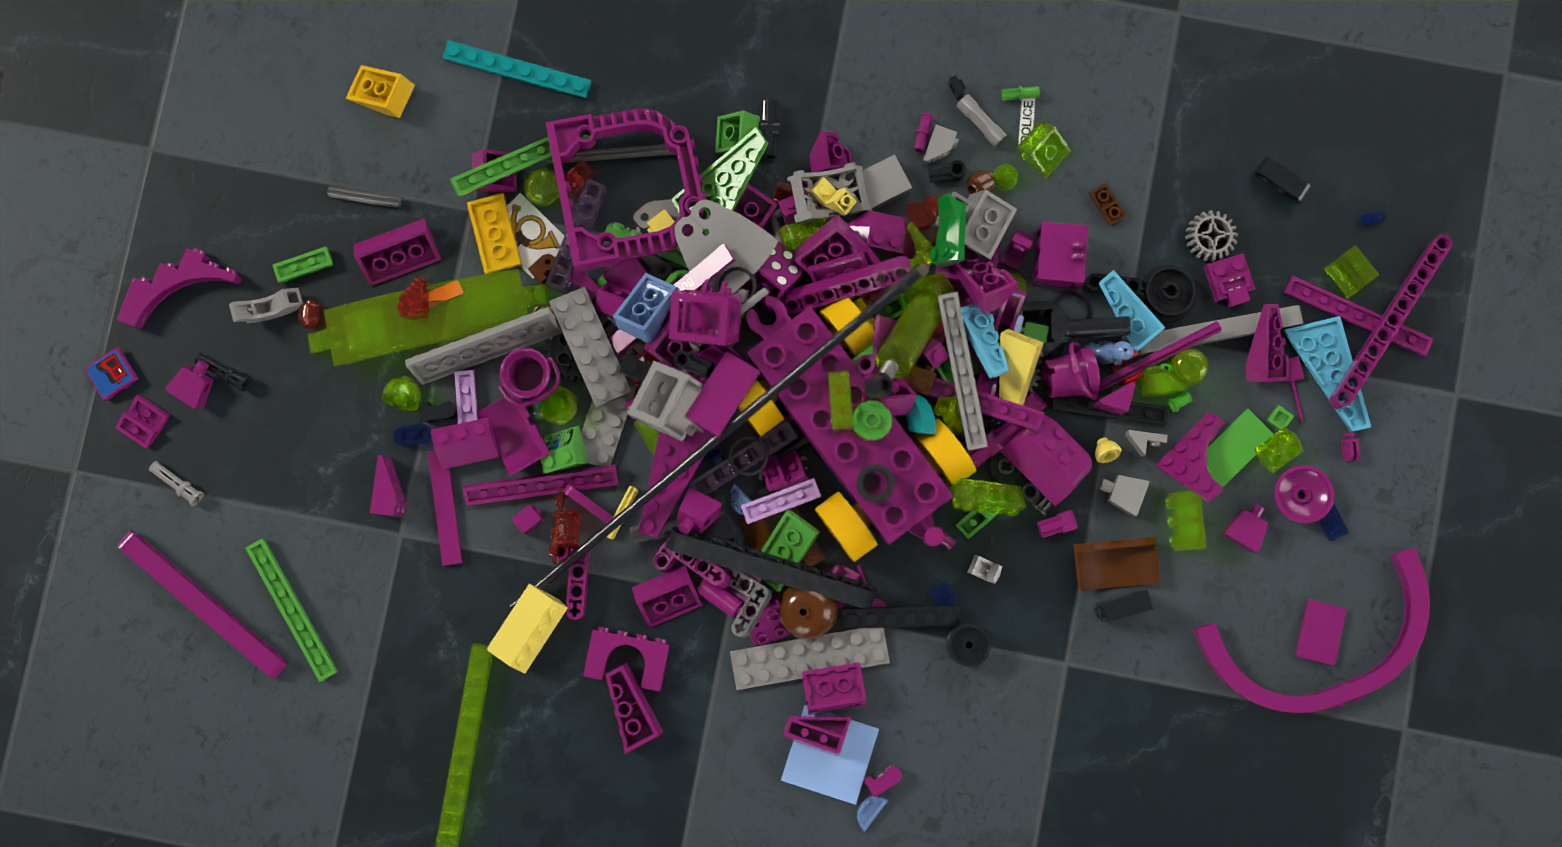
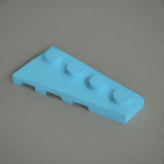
M1114 270L1099 282L1116 317L1129 316L1131 333L1127 335V338L1137 352L1165 328Z
M975 304L961 307L966 336L989 378L1006 374L1009 368L1003 348L1000 347L998 342L999 335L993 325V314H990V312L983 314Z

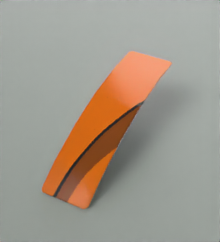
M456 280L424 294L407 304L406 307L411 317L414 318L443 301L463 294V290Z

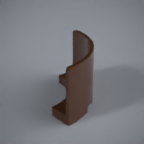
M1156 537L1120 540V543L1119 540L1074 544L1079 591L1158 584L1161 582Z

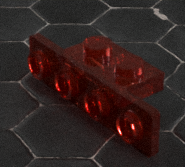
M560 488L559 495L555 496V506H558V508L553 513V523L556 524L555 528L551 530V540L554 541L553 545L549 546V557H552L553 564L558 563L559 548H578L580 542L583 514L582 511L564 510V488Z

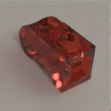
M583 160L565 176V181L569 180L571 192H568L569 196L574 195L590 179L592 180L597 176L592 168Z

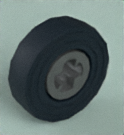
M1000 451L991 457L989 472L997 482L1010 484L1022 475ZM1002 462L1011 464L1009 472L1002 470Z

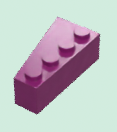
M628 663L605 674L611 699L614 703V711L618 719L619 732L623 740L625 754L662 734L663 730Z

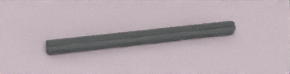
M665 144L577 151L570 162L674 154L667 150ZM552 157L544 160L546 164H554Z

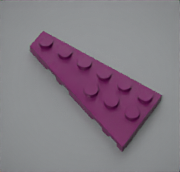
M695 430L692 437L686 434L684 440L680 441L659 432L647 490L713 435L706 430L703 433ZM703 457L643 506L638 530L639 534L659 537Z

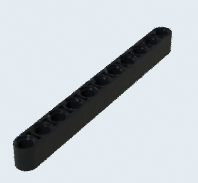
M679 527L672 528L667 543V548L671 551L804 591L817 592L827 598L865 609L871 608L877 591L875 586L692 530L688 534H684L679 530Z

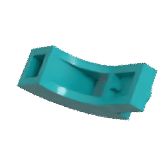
M915 393L917 398L910 413L906 414L908 431L936 434L935 417L931 406L925 398Z

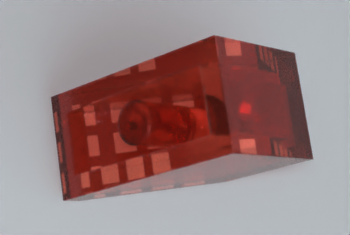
M416 276L399 296V303L397 304L399 316L407 320L429 318V283L423 276Z

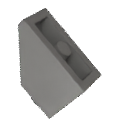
M936 125L922 165L926 166L949 155L951 149L955 150L959 140L955 138L957 132Z

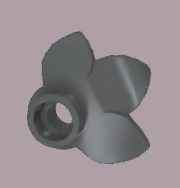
M659 255L643 257L644 266L652 276L664 281L672 274V266L668 262L662 261ZM661 267L666 268L667 271L665 274L660 273Z

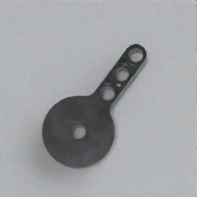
M1174 265L1158 266L1148 272L1144 278L1120 276L1127 285L1128 283L1135 285L1136 291L1134 293L1160 321L1171 322L1185 317L1195 305L1197 299L1195 282L1190 274L1180 267ZM1090 274L1084 281L1085 290L1089 293L1105 295L1099 282L1108 274ZM1095 279L1098 282V287H1092L1089 280ZM1166 288H1171L1174 292V295L1169 296L1164 290Z

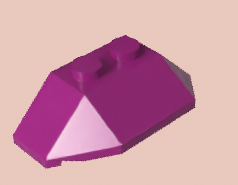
M868 210L848 224L873 252L893 257L904 256L909 260H913L916 241L904 218Z
M638 258L620 261V264L604 266L603 277L608 283L630 292L645 273L651 275Z

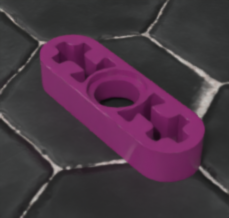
M570 484L563 490L566 495L606 524L613 518L610 513Z

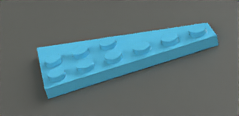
M1340 316L1283 330L1328 400L1353 362ZM1349 379V385L1354 387V382ZM1361 389L1350 405L1342 409H1335L1350 432L1371 427ZM1339 395V401L1344 403V398Z

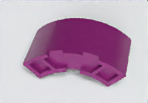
M510 393L508 394L513 400L524 402L522 398H518ZM502 397L478 411V416L480 419L489 418L492 420L498 451L508 475L512 476L550 454L545 440L540 435L541 432L536 422L530 421L529 418L531 416L527 406H515L509 403L505 397Z

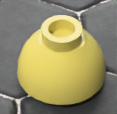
M1106 437L1101 438L1097 441L1095 458L1099 463H1108L1118 458L1122 449L1116 442L1108 440Z

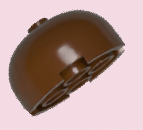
M790 586L783 593L779 602V615L782 625L790 634L801 639H814L824 635L833 627L837 619L838 604L836 600L827 598L817 592L804 591ZM802 608H805V609L807 610V614H806V615H805V612H804V610H803Z

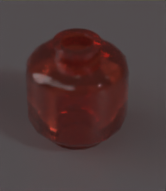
M306 300V303L301 304L298 309L299 323L304 328H318L324 322V307L318 304L316 300Z

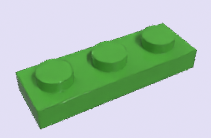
M326 246L273 264L272 266L277 281L281 284L334 266L329 248Z

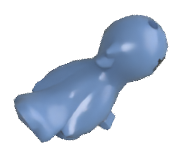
M1105 340L1098 342V344L1091 342L1085 346L1092 349L1097 362L1101 364L1113 363L1117 366L1122 364V361H1127L1138 355V352L1126 341L1114 343Z

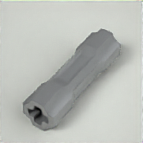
M969 94L958 102L956 107L978 127L994 147L1004 140L1006 133L983 112L978 103Z

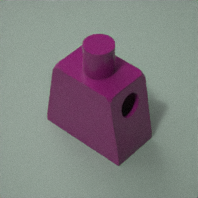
M199 360L195 367H182L165 388V391L193 409L204 408L213 384V379L205 374L209 365Z
M690 487L678 511L677 521L680 523L679 530L684 534H688L691 529L697 533H702L719 518L722 503Z
M1254 504L1250 512L1244 509L1240 510L1225 527L1221 535L1250 552L1257 553L1260 550L1268 523L1260 518L1265 509L1258 504Z

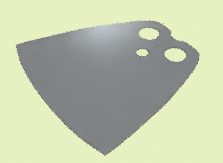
M709 200L697 202L692 208V213L688 217L681 218L674 228L678 246L689 271L722 244L727 245L736 261L709 283V286L714 287L713 292H719L720 278L731 267L739 266L746 268L754 275L770 256L778 242L772 235L744 216ZM702 207H707L711 211L710 217L706 220L701 219L699 216V210ZM685 224H690L693 227L694 232L691 236L687 237L682 234V227ZM704 229L709 230V234L707 236L703 235ZM732 271L725 277L724 281L728 282L727 288H732V292H735L750 277L745 272Z

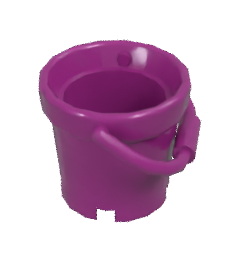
M1071 342L1069 345V355L1043 361L1045 364H1042L1043 384H1047L1050 388L1045 390L1049 398L1083 395L1093 400L1097 399L1100 390V374L1095 354L1091 348H1083L1077 342ZM1074 347L1078 349L1076 353H1074Z
M520 348L512 351L503 360L500 366L502 384L499 385V390L505 399L515 406L535 405L551 396L550 394L556 390L560 383L561 374L552 357L546 359L542 353L532 348ZM550 364L556 375L555 382L551 388H549L551 384ZM507 391L518 398H530V400L518 402L513 400Z

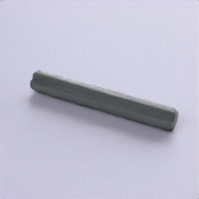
M329 186L327 190V195L332 198L400 208L402 205L400 197Z

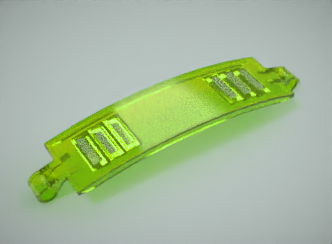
M519 269L421 286L417 289L412 288L411 292L403 290L324 310L326 329L307 335L310 353L331 349L334 366L345 365L389 353L474 335L486 329L499 326L502 323L528 315L527 307L548 304L551 299L547 284L523 287ZM459 282L463 294L443 301L414 318L411 317L409 305L412 301L448 283ZM406 293L411 294V296H410L409 298H408L407 296H405V295H406Z

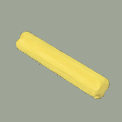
M629 486L613 518L635 500L639 492L637 488ZM620 526L617 527L613 532H611L607 537L610 539H614Z

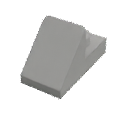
M1134 430L1125 432L1126 438L1141 457L1146 455L1147 442L1149 446L1160 447L1161 444L1167 443L1168 435Z

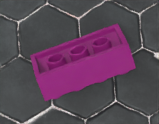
M425 218L353 245L354 257L370 286L441 260L434 237Z

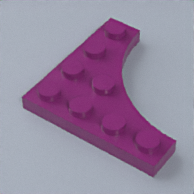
M1210 411L1156 464L1160 471L1208 503H1211L1224 490L1212 478L1207 467L1208 445L1225 424L1221 418Z

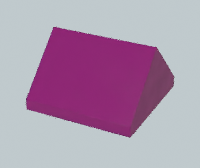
M1133 381L1093 404L1094 408L1120 416L1129 411L1136 384Z

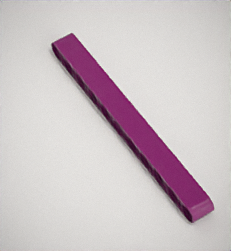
M1439 235L1429 242L1331 394L1329 401L1333 408L1342 409L1353 402L1452 246V240L1449 236ZM1437 242L1442 245V248L1438 246ZM1428 257L1432 259L1433 264L1428 261ZM1418 272L1422 274L1423 279L1418 276ZM1408 287L1413 290V294L1408 291ZM1398 303L1403 305V310L1399 308ZM1388 318L1393 320L1394 325L1389 323ZM1378 333L1383 335L1384 341L1379 338ZM1368 349L1373 350L1374 356L1369 354ZM1359 364L1364 367V372L1359 369ZM1349 379L1354 382V387L1349 385ZM1339 395L1344 398V403L1339 401Z
M130 530L119 542L117 547L267 676L276 679L288 665V662L139 534Z

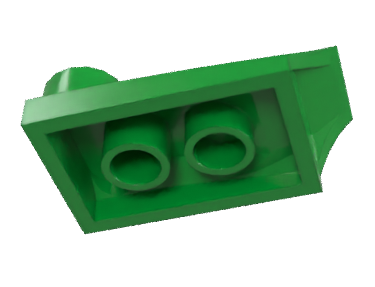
M951 194L938 198L939 229L936 246L930 251V259L939 268H946L964 261L966 203L956 200Z

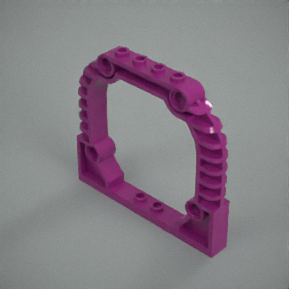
M635 108L633 110L613 112L606 115L602 114L591 117V114L546 122L575 272L620 264V261L665 253L678 247L674 230L676 223L681 218L688 217L692 213L690 208L697 202L706 200L705 192H701L700 186L703 185L702 176L697 174L696 168H699L698 158L693 156L692 151L695 150L694 139H690L689 132L684 126H675V123L665 115L646 108ZM636 131H650L662 136L667 150L677 155L685 192L679 201L680 217L670 227L660 231L624 238H615L610 232H603L597 236L588 232L583 227L574 228L571 210H575L573 199L568 197V192H571L569 180L565 181L562 163L570 162L580 148H593L596 139ZM590 135V138L582 139V136ZM676 136L684 137L682 140L675 139ZM704 207L699 210L700 218L704 215ZM685 224L682 227V234L688 237L693 227L690 224ZM606 241L612 243L609 247L602 246Z

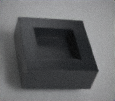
M956 75L949 78L948 86L955 99L963 97L965 92L963 81L961 79L958 80Z

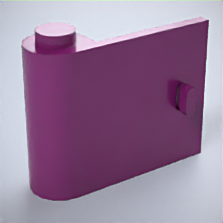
M718 565V567H720L722 570L726 568L724 566ZM741 572L758 583H761L763 580L761 577ZM715 573L714 577L721 581L720 576ZM728 573L731 579L737 582L738 578L733 576L732 573ZM706 579L700 583L697 589L699 595L733 619H736L748 599L747 596L730 586L720 589ZM749 580L742 582V590L750 588Z

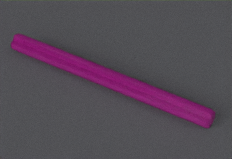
M1215 321L1101 379L1100 391H1104L1221 332L1222 328L1219 322Z

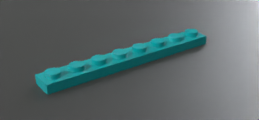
M449 40L442 57L445 61L585 100L592 83L589 79Z

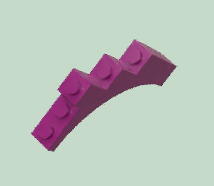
M186 248L179 266L169 262L167 265L160 263L153 281L144 277L141 280L133 278L117 320L142 329L155 307L178 289L204 281H226L240 285L242 278L236 275L237 271L227 267L225 270L220 269V265L209 261L210 258L204 255L205 251L197 248L193 250Z
M1016 288L999 308L994 323L995 331H998L999 345L1001 333L1007 329L1014 330L1026 297V291ZM980 369L975 382L977 391L994 396L999 376L989 378Z

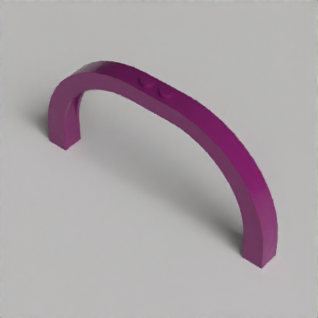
M1407 548L1390 555L1404 594L1405 610L1403 625L1399 637L1389 654L1373 669L1358 677L1311 694L1281 695L1255 684L1238 669L1228 655L1215 623H1208L1192 629L1200 650L1212 671L1229 689L1240 697L1265 708L1282 712L1308 713L1333 706L1334 708H1340L1345 706V702L1349 700L1353 702L1364 698L1363 695L1381 688L1397 677L1412 661L1424 639L1429 620L1430 597L1427 578L1416 549Z

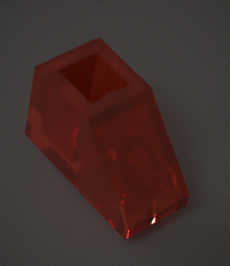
M932 195L927 197L925 202L920 204L919 202H914L908 205L905 214L913 234L931 227L938 212V198L942 197V195L938 197Z

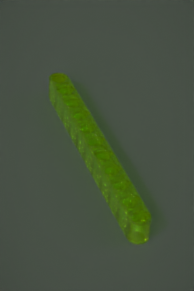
M473 643L435 847L459 846L493 654L487 650L489 645Z

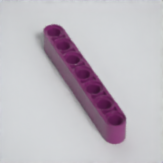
M900 256L867 266L866 268L856 269L855 271L790 289L784 298L787 313L796 314L810 306L811 308H816L896 284L911 270V261L907 257Z

